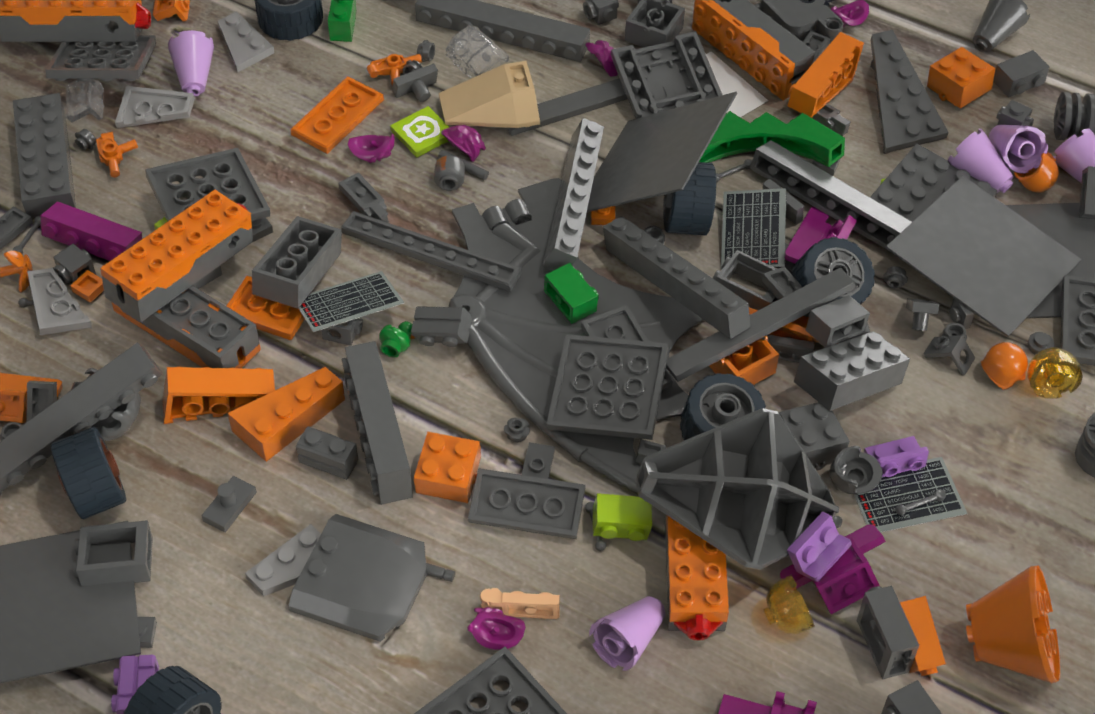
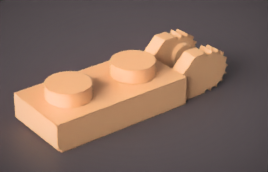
M485 588L480 595V601H482L481 608H498L507 616L558 619L560 616V595H553L548 592L528 594L521 591L502 593L498 588Z

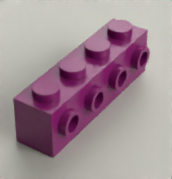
M58 201L40 215L42 236L69 246L74 244L80 250L84 249L90 254L109 261L142 240V232Z

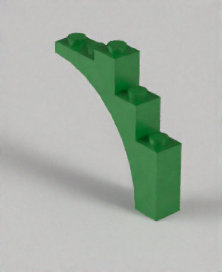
M729 111L723 118L699 162L710 163L726 156L754 152L767 142L773 141L794 154L815 160L829 167L844 156L845 137L804 113L786 124L767 112L749 123Z

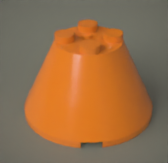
M1039 565L1030 566L974 603L966 604L967 617L971 621V625L966 626L969 643L975 642L973 652L976 662L983 661L1050 683L1060 680V654L1056 629H1050L1048 613L1053 612L1048 587Z

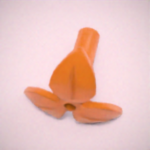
M8 251L4 253V256L12 265L0 267V278L19 274V292H23L29 286L27 271H33L32 263L27 254L23 257L18 251Z

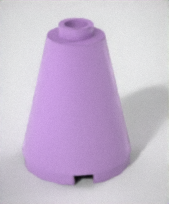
M200 31L179 32L178 37L173 39L172 36L169 39L168 50L182 91L193 93L195 97L205 91L214 50L213 39L211 37L208 39L205 37V33Z
M997 125L989 133V140L1004 163L1015 172L1027 173L1032 168L1036 169L1040 166L1041 154H1047L1048 144L1045 141L1046 136L1042 131L1033 126Z
M982 129L978 130V134L976 132L970 134L955 149L958 153L955 158L950 155L947 160L950 165L959 170L967 171L975 179L989 183L992 188L997 190V193L1000 191L1005 193L1013 185L1011 181L1013 179L1012 173Z
M1090 129L1082 130L1083 135L1077 137L1075 134L1055 150L1057 156H1053L1056 159V164L1080 183L1082 182V171L1088 166L1095 167V135Z
M647 596L598 619L591 625L589 635L593 634L595 642L592 644L594 650L609 666L616 668L619 665L624 667L623 671L629 670L637 663L666 616L664 605L660 600Z

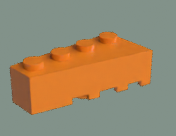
M840 32L796 84L790 87L788 97L790 98L787 106L812 118L853 81L864 42Z
M167 367L162 399L164 424L173 423V419L186 417V421L197 420V415L213 414V418L222 417L229 411H233L275 391L273 369Z
M326 367L321 368L229 412L228 417L231 430L267 462L299 437L308 426H313L345 401L343 381Z

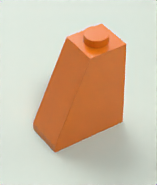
M926 596L900 602L919 643V648L909 673L919 671L921 676L937 673V666L945 665L946 662Z

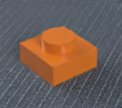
M615 206L591 211V225H607L616 219Z
M89 270L70 285L73 293L89 303L104 291L102 278Z

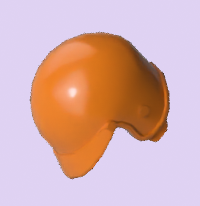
M1047 152V154H1041L1039 167L1036 169L1032 168L1027 173L1014 172V175L1027 190L1041 193L1054 186L1058 179L1059 170L1055 162L1056 159L1051 153Z
M1002 342L994 345L981 361V366L998 387L1006 390L1012 387L1018 380L1026 379L1028 359L1025 352L1018 345Z

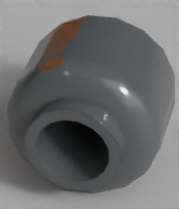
M448 155L439 158L434 169V182L436 185L446 191H453L461 187L465 178V164L458 157Z

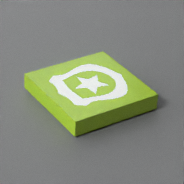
M429 106L390 125L391 132L416 158L448 142L441 131L449 128V126L445 125V122Z

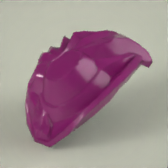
M857 0L839 8L836 6L831 7V10L842 20L843 27L846 24L856 26L866 20L869 14V4L864 0Z
M607 41L587 42L585 44L587 50L597 57L610 77L617 76L618 73L610 55L611 49L614 48L609 46Z
M456 125L441 131L442 135L453 146L470 157L471 162L476 160L480 154V149L483 151L486 149L484 142L481 140V135L475 128L467 125Z
M394 134L390 136L364 135L349 138L348 147L359 159L368 163H375L391 155L395 137Z
M490 607L475 608L474 612L478 615L467 627L479 644L493 650H501L503 647L509 649L516 646L524 637L526 628L524 621L521 619L507 616L502 610Z

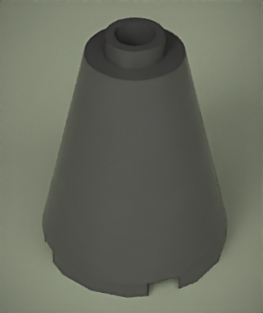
M989 0L973 36V43L976 49L989 52L1024 26L1030 18V14L1027 15L1026 12L1028 7L1023 0Z

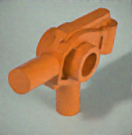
M391 54L386 58L370 62V65L367 66V71L371 78H376L378 75H390L393 86V79L403 73V68L406 66L407 61L416 60L421 63L422 58L420 54L405 58L403 55Z
M113 131L102 133L101 137L96 139L100 162L109 166L111 177H118L120 175L118 164L123 160L122 154L138 148L137 142L133 139L124 144L117 145L114 140Z

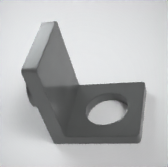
M362 317L350 320L347 326L335 325L322 329V339L352 346L356 334H360L362 331ZM328 330H336L341 334V336H334L330 334Z
M962 335L934 337L924 352L926 358L950 356L961 375L967 373L975 360L974 354ZM962 350L966 354V362L964 364L960 360Z

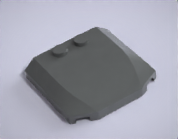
M696 31L676 35L674 41L644 48L634 49L633 45L611 49L610 55L635 119L723 95Z
M335 514L328 520L293 587L288 605L289 610L381 642L385 639V634L394 627H400L406 621L427 576L425 544L422 541Z

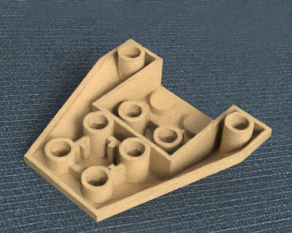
M527 61L503 64L439 93L445 125L504 128L540 125L535 89Z

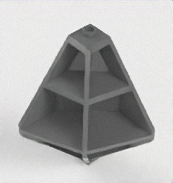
M764 408L644 457L635 478L640 498L744 567L759 570L788 556L787 549L822 512L831 515L832 519H834L836 513H839V507L835 505L830 490L778 411Z

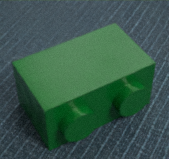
M331 0L328 16L330 41L352 42L357 14L356 0Z
M571 263L545 274L544 292L571 324L597 312L599 295L596 289L589 286L584 280L582 273L576 270Z

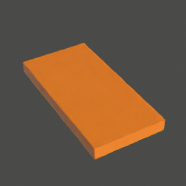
M347 76L290 129L291 135L328 154L384 101V94Z

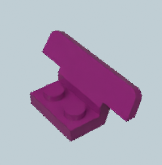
M811 207L787 247L784 258L789 262L796 263L812 245L822 239H829L831 237L847 239L857 220L849 215L843 221L837 220L832 226L826 223L829 215L816 207Z
M866 525L845 536L851 540L852 545L819 581H814L796 572L793 564L784 568L780 572V578L787 593L812 581L830 614L862 599L865 592L869 589L880 586L868 560L863 554L885 543L883 535L874 525Z

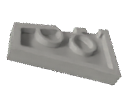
M237 12L218 20L219 29L228 46L230 56L235 63L237 73L275 53L274 46Z
M126 86L115 121L116 128L188 118L194 104V94Z
M53 268L27 271L40 335L92 328L91 320L81 311L80 305L76 299L74 300L71 297L66 285Z
M312 524L308 525L245 573L246 579L263 596L295 585L321 533Z

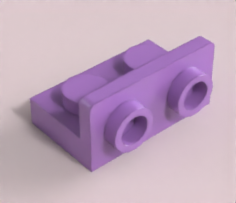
M914 436L864 449V453L870 454L878 460L882 468V477H892L897 473L919 470L926 466L929 454L927 447L920 448Z
M822 512L787 549V552L796 572L814 581H819L848 550L852 543L850 539L838 534L831 515Z

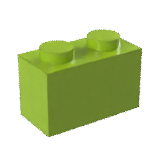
M597 493L593 505V536H601L606 539L627 538L632 541L648 539L652 528L651 504L637 496Z

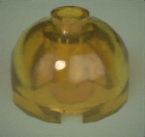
M1051 347L1038 352L1031 359L1027 370L1030 386L1036 395L1043 398L1062 397L1061 393L1068 390L1072 393L1079 387L1083 378L1076 357L1071 352L1062 348Z
M792 575L778 580L769 588L766 595L768 607L764 608L763 611L770 625L776 623L778 628L787 634H799L815 628V625L802 595L797 591V584Z

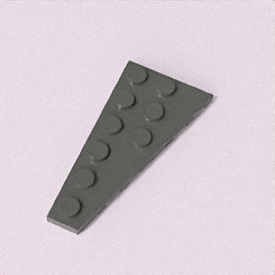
M888 30L872 34L870 41L872 58L875 64L874 75L877 81L876 92L879 118H881L882 123L881 134L884 140V154L913 147L916 143L921 145L947 138L949 132L894 31Z

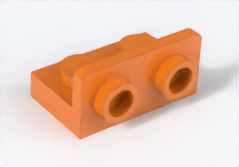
M155 0L153 16L157 21L177 14L184 22L188 20L190 0Z

